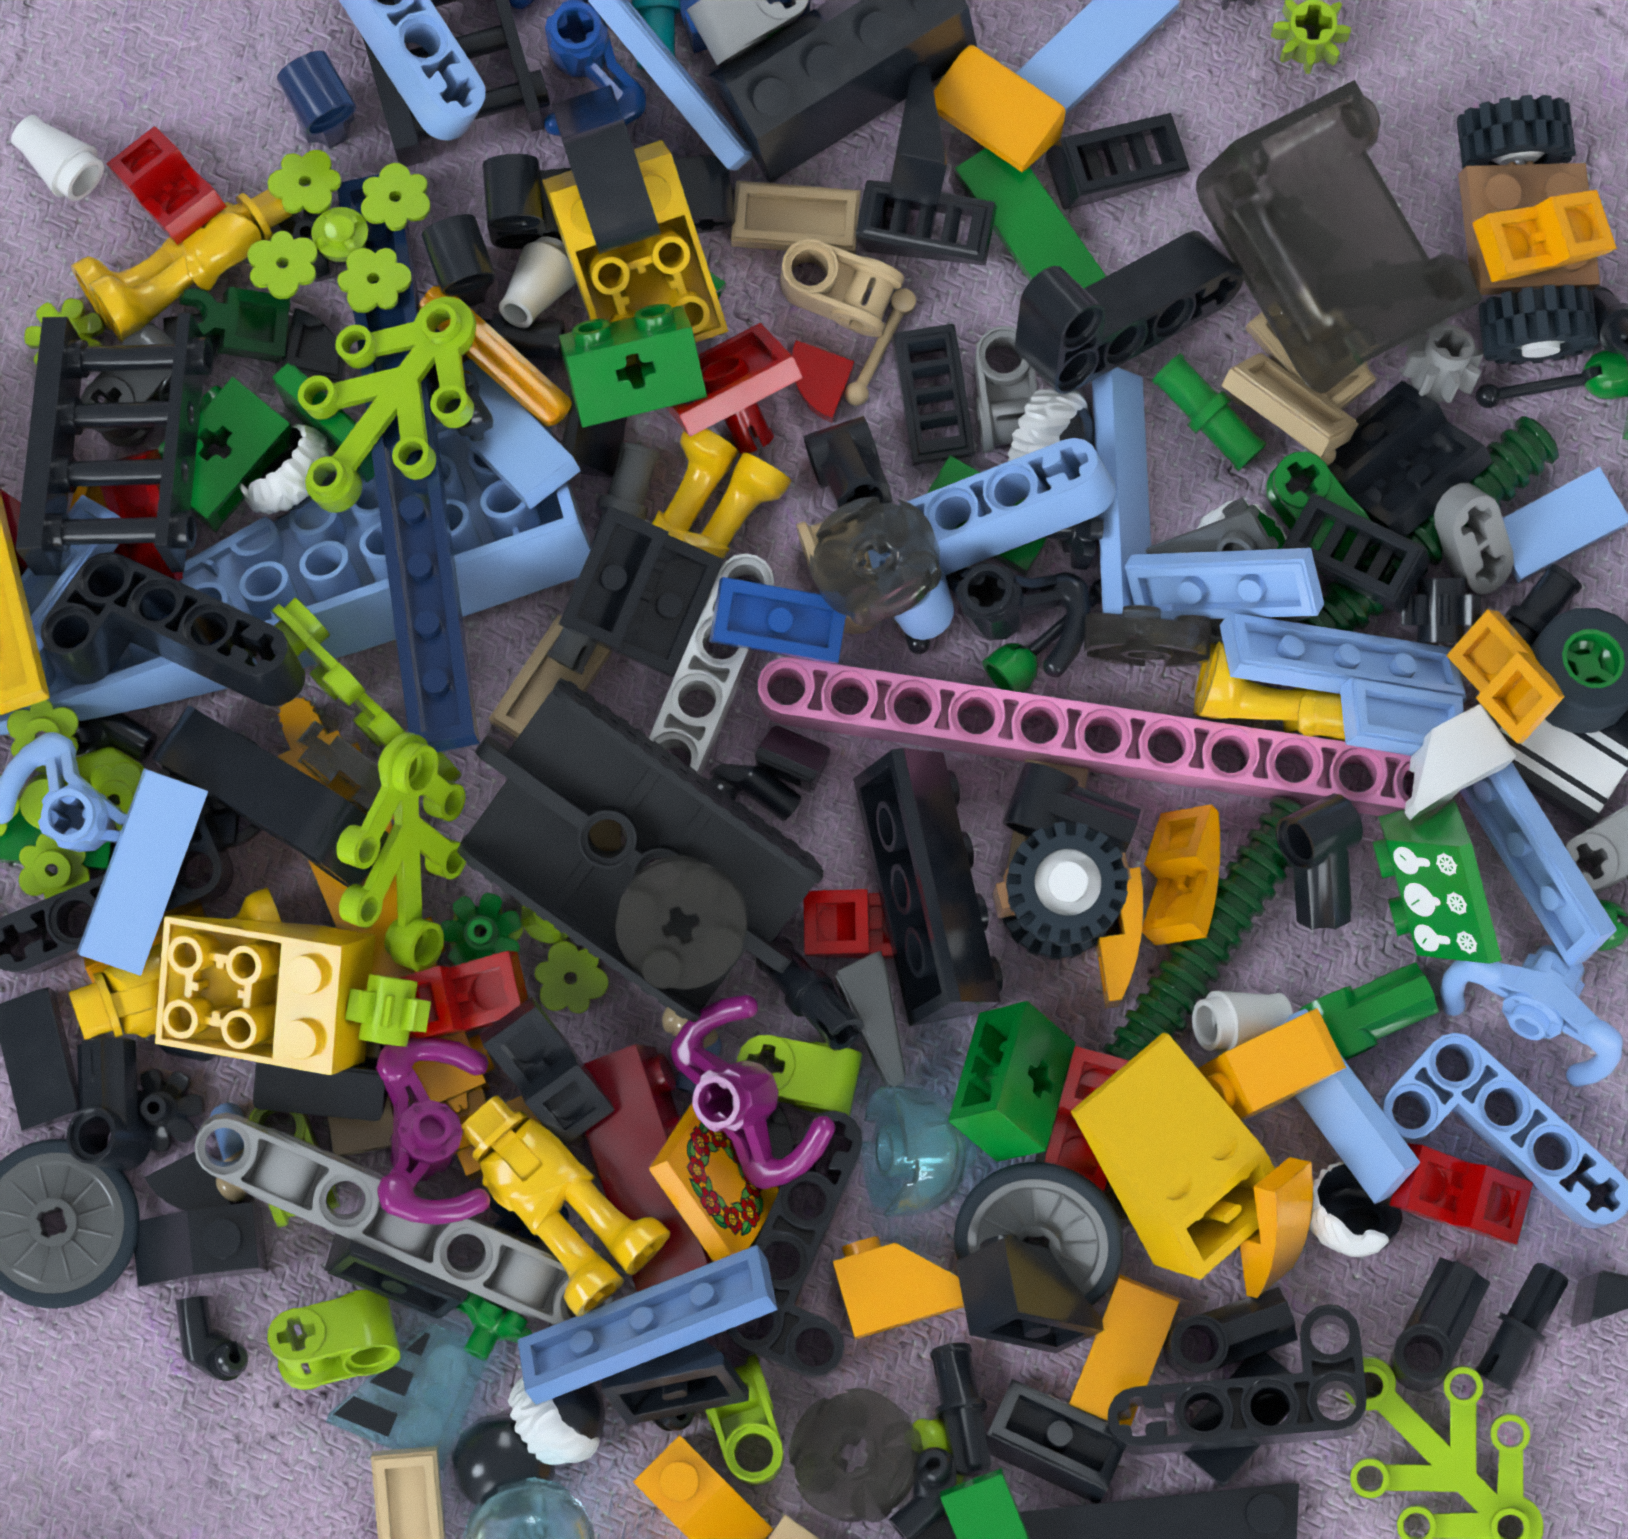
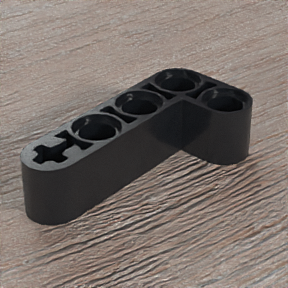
M609 85L552 104L565 152L599 254L660 235L661 232L612 86Z
M504 154L483 161L486 220L491 243L501 249H523L525 245L535 242L541 237H553L562 241L542 180L571 171V168L541 170L538 158L529 154ZM717 156L674 158V164L697 234L720 231L731 227L735 223L730 170L724 166Z
M1200 231L1185 233L1086 288L1077 283L1061 266L1048 267L1038 273L1028 283L1022 293L1015 337V351L1059 394L1070 393L1225 307L1240 290L1244 281V272Z
M99 553L89 558L76 573L41 626V639L44 646L64 676L73 683L81 685L92 684L103 679L113 669L131 642L258 703L268 706L284 705L292 701L302 691L305 684V671L286 636L277 627L117 553ZM171 613L168 617L160 620L163 616ZM223 637L219 642L210 645L214 640ZM83 641L80 645L74 647L77 643ZM253 657H254L255 660L257 661V664H256V665L254 664V662H253V660H252Z
M188 705L152 756V760L183 782L207 790V797L298 851L344 886L349 887L353 884L364 886L375 862L367 869H360L343 863L337 856V843L341 833L348 826H362L367 815L330 788ZM384 831L380 839L379 854L389 835L386 831Z
M206 799L161 922L164 921V916H178L217 900L232 885L234 876L232 861ZM206 854L213 865L212 878L205 886L194 889L186 880V867L195 856ZM105 875L0 918V969L30 975L40 973L81 956L77 953L82 937L76 938L72 935L68 927V917L72 909L81 903H86L93 909ZM17 932L33 936L49 932L54 940L40 939L28 944L25 947L27 958L11 953L10 947L19 942Z
M838 1111L823 1112L815 1117L828 1116L831 1118L835 1127L844 1130V1142L851 1146L848 1153L837 1151L828 1167V1174L840 1175L837 1184H832L818 1172L808 1170L791 1182L781 1185L755 1244L759 1246L763 1254L774 1245H789L796 1250L800 1257L799 1269L793 1276L783 1280L771 1277L778 1309L771 1312L774 1318L772 1330L767 1336L758 1340L746 1339L738 1332L737 1327L727 1330L734 1344L744 1351L756 1354L762 1359L812 1379L826 1377L834 1372L841 1363L844 1352L842 1335L834 1324L795 1306L861 1154L863 1141L861 1129L853 1118L846 1113ZM813 1118L812 1121L810 1122V1124L807 1126V1128H806V1130H805V1132H804V1135H803V1137H802L800 1143H801L802 1140L804 1139V1137H805L807 1131L809 1130V1128H810V1126H811V1124H812V1122H813V1120H814L815 1118ZM820 1158L814 1163L813 1166L817 1168ZM803 1185H811L822 1191L826 1198V1206L819 1216L814 1219L805 1220L798 1218L791 1212L788 1201L796 1188ZM807 1331H823L833 1342V1355L828 1362L821 1366H808L801 1362L796 1355L795 1347L797 1340Z
M1325 1304L1315 1307L1310 1311L1301 1324L1300 1353L1302 1373L1150 1385L1125 1389L1114 1397L1108 1409V1423L1113 1440L1121 1449L1130 1454L1149 1455L1339 1439L1350 1436L1359 1429L1365 1418L1367 1401L1361 1337L1357 1320L1350 1311L1339 1305ZM1330 1323L1340 1326L1347 1333L1349 1339L1346 1347L1335 1354H1324L1317 1350L1312 1344L1310 1337L1313 1331L1320 1325ZM1334 1388L1348 1392L1356 1405L1353 1413L1342 1420H1331L1325 1417L1317 1405L1318 1399L1324 1392ZM1273 1394L1283 1398L1290 1410L1287 1418L1274 1426H1267L1257 1422L1252 1415L1251 1407L1259 1397ZM1210 1400L1222 1409L1223 1419L1213 1430L1206 1432L1197 1431L1185 1419L1189 1406L1196 1401ZM1175 1402L1174 1418L1178 1430L1177 1435H1167V1421L1146 1424V1435L1133 1436L1129 1425H1120V1421L1130 1419L1131 1408L1144 1407V1412L1149 1418L1167 1417L1164 1403Z

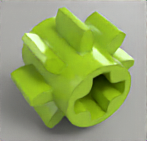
M1285 0L1282 13L1289 22H1275L1271 31L1272 38L1285 40V46L1279 60L1284 63L1292 58L1296 62L1303 64L1305 74H1310L1313 65L1323 59L1332 66L1336 65L1340 52L1333 43L1347 42L1351 33V27L1337 25V18L1342 3L1339 1L1330 6L1320 0H1307L1297 5L1293 0ZM1303 25L1315 26L1314 31L1319 38L1317 40L1307 39V32Z
M369 974L367 990L350 988L345 1019L361 1023L358 1039L407 1047L410 1031L426 1032L431 1001L415 998L418 982Z

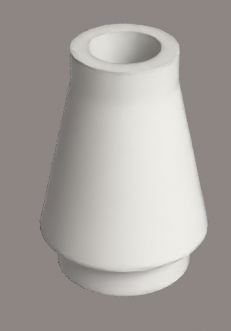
M30 115L23 119L12 134V144L23 153L55 196H66L71 201H78L90 194L99 183L104 172V164L98 159L95 147L46 124L36 115Z
M541 237L523 247L507 292L499 303L501 315L510 324L521 328L529 327L541 312L575 284L576 278L562 241L553 237Z
M1212 991L1205 999L1199 1000L1194 1006L1192 1025L1198 1043L1205 1050H1215L1219 1054H1223L1282 1025L1293 1013L1288 998L1282 993L1254 994Z

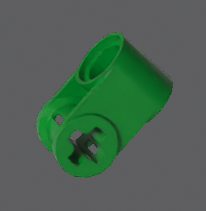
M1305 451L1287 455L1268 476L1265 484L1267 500L1290 532L1312 493L1370 520L1360 505L1346 493L1326 463L1315 454ZM1305 475L1310 485L1304 492L1297 491L1292 495L1287 491L1285 485L1291 477L1296 479ZM1325 517L1310 547L1319 551L1335 522ZM1348 530L1333 557L1340 562L1343 561L1357 534ZM1318 571L1320 574L1327 577L1326 574Z

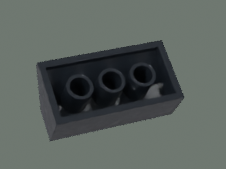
M828 0L710 73L708 77L744 141L752 149V155L766 180L772 183L905 100L912 69H916V65L929 67L931 81L933 82L947 73L964 49L970 44L977 47L969 7L965 0Z
M910 748L892 749L853 778L909 1027L979 1014L1001 1002L999 993L1003 987V976L997 958L994 955L990 956L985 935L989 921L988 910L983 896L975 891L971 868L974 864L973 845L968 833L961 830L956 809L960 801L958 780L952 770H947L944 752Z

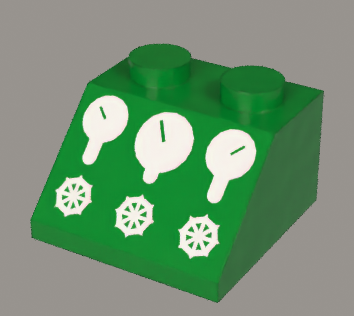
M1454 797L1448 803L1411 821L1406 816L1405 809L1378 816L1384 839L1373 841L1372 844L1382 879L1394 876L1399 896L1387 899L1397 936L1410 934L1417 956L1487 964L1501 961L1502 958L1473 845Z

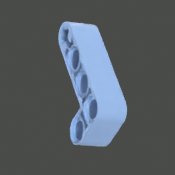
M339 0L421 127L429 135L439 140L450 141L460 138L466 133L483 105L485 86L480 75L431 0H393L395 5L392 6L384 5L377 0ZM405 43H416L422 46L427 51L429 57L421 58L411 54L406 48Z
M1070 438L884 510L882 518L870 523L865 533V544L879 596L907 635L919 640L934 638L945 631L954 615L953 601L945 575L1098 516L1112 504L1116 494L1115 482L1092 444L1084 439ZM1027 497L1022 503L1014 506L1017 501ZM967 521L963 526L955 529L958 524ZM905 544H908L904 549L897 552V550L900 547H902ZM924 595L920 601L910 605L914 599Z
M1451 1033L1443 1035L1433 1042L1383 1095L1378 1103V1106L1406 1143H1415L1432 1132L1452 1111L1528 1181L1533 1182V1186L1566 1216L1581 1227L1590 1229L1605 1227L1622 1218L1628 1210V1181L1624 1175L1480 1044L1465 1034ZM1440 1050H1455L1464 1057L1467 1064V1074L1464 1080L1458 1082L1448 1081L1439 1074L1435 1063L1436 1056ZM1502 1093L1514 1103L1516 1112L1515 1119L1511 1125H1496L1487 1117L1484 1105L1488 1094ZM1397 1097H1413L1422 1105L1425 1115L1424 1122L1420 1128L1406 1129L1396 1122L1392 1108ZM1538 1137H1551L1561 1145L1564 1158L1558 1170H1547L1541 1167L1535 1160L1533 1148ZM1581 1162L1586 1167V1170L1576 1177L1591 1189L1603 1184L1609 1191L1605 1195L1604 1201L1610 1208L1601 1207L1591 1211L1586 1205L1591 1197L1589 1191L1578 1181L1564 1188L1560 1185V1180L1576 1171Z

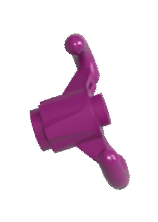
M750 995L723 998L699 1010L701 1017L697 1022L688 1020L683 1025L671 1044L670 1051L674 1065L677 1070L697 1085L692 1096V1104L698 1119L709 1130L714 1132L724 1131L732 1140L742 1166L743 1175L747 1180L761 1189L787 1184L807 1172L823 1155L834 1134L835 1124L828 1116L815 1118L804 1139L793 1152L783 1159H776L772 1156L766 1120L777 1107L779 1091L774 1076L760 1063L745 1060L729 1064L704 1048L703 1042L705 1037L714 1029L732 1021L750 1019L758 1011V1003Z
M438 1037L409 1038L407 1047L386 1045L379 1054L376 1069L394 1106L393 1133L390 1137L392 1146L390 1161L394 1168L388 1175L382 1177L377 1187L379 1202L383 1210L390 1215L410 1222L434 1225L460 1222L484 1212L489 1208L490 1197L483 1189L476 1188L457 1197L440 1200L421 1199L413 1191L419 1182L427 1181L437 1172H445L459 1148L463 1131L459 1117L446 1104L430 1100L412 1066L418 1061H435L452 1065L473 1076H478L485 1073L488 1068L487 1057L461 1042ZM408 1099H409L410 1104H411V1106H410L409 1108H408Z

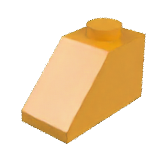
M1317 1008L1226 1051L1200 1066L1198 1070L1239 1119L1243 1121L1285 1102L1343 1070L1346 1066Z
M879 1236L862 1239L842 1246L844 1258L832 1261L854 1340L964 1308L958 1276L897 1243L881 1246Z
M681 1435L633 1481L688 1539H765L774 1530Z

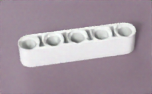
M746 553L735 555L725 561L720 568L649 736L650 740L656 741L663 746L664 750L675 747L686 751L692 758L690 767L695 769L700 776L703 774L754 651L739 647L733 656L721 660L711 657L704 649L711 633L719 579L722 577L736 579L739 576L750 575L759 579L762 584L774 586L771 568L766 561L756 555ZM703 690L711 694L716 700L713 710L706 716L699 718L690 717L683 713L680 703L683 697L690 691ZM621 825L623 836L627 840L626 831Z

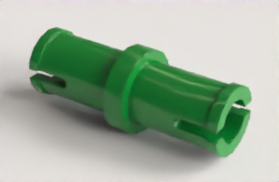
M1181 353L1175 356L1152 379V382L1158 385L1190 419L1187 426L1195 434L1202 431L1232 462L1238 472L1266 447L1267 443L1261 440L1228 405L1232 399L1224 391L1218 394L1185 360Z

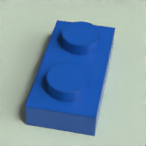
M722 577L719 579L709 642L836 664L839 662L849 599Z

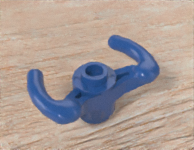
M535 0L508 1L513 8L519 10L525 9ZM568 0L563 2L553 15L548 16L545 25L548 49L552 61L559 71L571 77H588L598 88L611 85L625 125H629L641 117L645 111V89L638 82L634 81L616 62L608 27L588 0ZM605 63L609 76L602 70ZM554 112L548 114L544 120L545 130L548 134L560 136Z

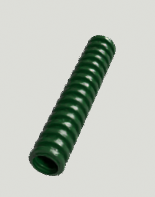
M1521 416L1516 420L1515 430L1506 429L1501 433L1500 443L1492 441L1487 445L1486 449L1493 463L1469 482L1494 498L1499 508H1501V500L1509 502L1516 495L1514 489L1516 487L1524 489L1529 485V475L1539 476L1544 471V462L1553 464L1559 458L1557 444L1549 432L1536 420L1526 416ZM1433 513L1405 538L1424 546L1430 558L1428 564L1436 566L1443 559L1441 554L1443 548L1437 533ZM1468 522L1463 525L1465 528L1469 527ZM1374 544L1369 550L1371 556L1369 558L1364 557L1357 570L1366 574L1380 547ZM1394 557L1381 582L1387 585L1391 583L1403 561L1402 559ZM1426 567V569H1425L1423 575L1421 576V578H1423V577L1427 574V572H1428L1427 567ZM1331 582L1325 588L1327 595L1323 597L1324 606L1318 616H1312L1297 623L1354 632L1353 630L1356 627L1362 630L1366 628L1370 623L1368 617L1370 615L1378 617L1383 613L1384 607L1342 583Z
M1273 796L1269 802V806L1272 809L1271 812H1263L1260 815L1258 822L1261 827L1258 830L1251 829L1247 838L1250 843L1248 846H1239L1236 851L1239 859L1237 862L1229 861L1224 869L1228 874L1225 879H1218L1216 900L1207 937L1183 941L1181 945L1175 943L1169 950L1172 958L1170 961H1161L1158 966L1161 972L1158 978L1151 976L1148 980L1149 992L1138 995L1135 1001L1139 1007L1136 1011L1130 1009L1127 1011L1124 1018L1128 1023L1125 1027L1117 1026L1113 1032L1117 1039L1113 1044L1106 1043L1102 1048L1104 1054L1130 1061L1162 1033L1169 1034L1176 1042L1173 1037L1175 1031H1184L1187 1026L1184 1018L1187 1014H1193L1196 1000L1198 998L1205 999L1210 992L1206 985L1209 981L1214 983L1218 981L1221 974L1217 969L1220 965L1228 966L1232 960L1229 951L1231 948L1236 950L1240 948L1243 943L1240 935L1242 932H1251L1254 927L1251 921L1252 917H1261L1265 911L1262 905L1263 901H1271L1274 898L1276 891L1273 886L1275 883H1284L1287 878L1284 872L1286 867L1293 868L1284 858L1278 847L1275 835L1276 825L1281 818L1304 807L1289 798Z

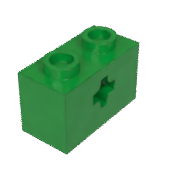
M668 304L649 305L639 309L635 313V317L611 323L605 319L588 320L573 327L572 332L559 335L572 396L582 428L707 397L692 326L683 305L676 307ZM637 354V364L626 367V356Z
M233 376L223 388L219 385L212 387L201 400L190 510L193 511L195 517L215 533L244 501L245 496L239 486L241 484L250 485L251 482L260 479L267 467L292 446L290 443L291 424ZM165 440L158 448L161 459H163ZM215 443L222 448L228 445L231 453L223 459L216 454L211 457L207 450Z
M1029 1001L980 1012L948 1122L996 1162L1045 1152L1052 1134V1127L1076 1042Z

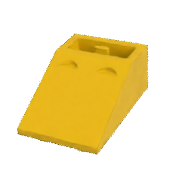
M662 140L634 149L661 232L660 235L599 254L572 170L542 180L590 320L605 319L611 323L635 317L634 315L639 309L649 305L668 304L672 307L683 305L692 326L695 343L729 332L672 154ZM637 354L626 356V366L637 363Z
M177 915L164 916L155 1044L326 1075H333L365 1062L367 1041L358 1039L361 1023L346 1020L345 1016L350 988L367 990L369 974H372L375 934L314 924Z
M1162 1033L1071 1110L1073 1117L1154 1265L1201 1280L1259 1229L1253 1187L1275 1168L1264 1147L1169 1034Z

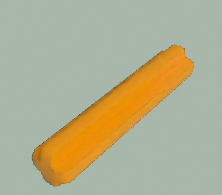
M433 286L419 302L418 309L420 311L424 305L436 298H460L457 296H444L439 286ZM470 308L475 316L476 332L474 342L465 354L544 426L557 425L572 406L570 398ZM451 319L442 322L437 329L440 332L444 331L449 326Z

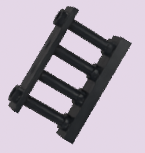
M377 0L384 5H395L393 0ZM431 0L434 7L459 1ZM494 0L501 25L455 37L468 59L508 49L517 82L485 91V100L474 120L524 106L531 131L544 129L539 108L550 106V100L541 69L528 71L509 1ZM364 40L398 163L406 167L423 163L424 159L419 142L431 139L430 135L421 127ZM423 47L409 50L411 54L417 57H429Z
M178 313L175 344L89 346L86 340H81L68 317H42L16 550L35 576L60 575L62 552L68 551L71 545L154 543L155 548L172 573L184 572L186 549L193 548L196 542V520L193 511L190 509L204 375L212 373L214 364L211 339L202 334L191 313ZM172 369L169 401L82 403L80 399L82 378H88L90 372ZM166 427L163 459L76 461L73 455L75 436L81 435L84 429ZM160 484L157 517L70 519L67 514L69 493H75L77 487Z

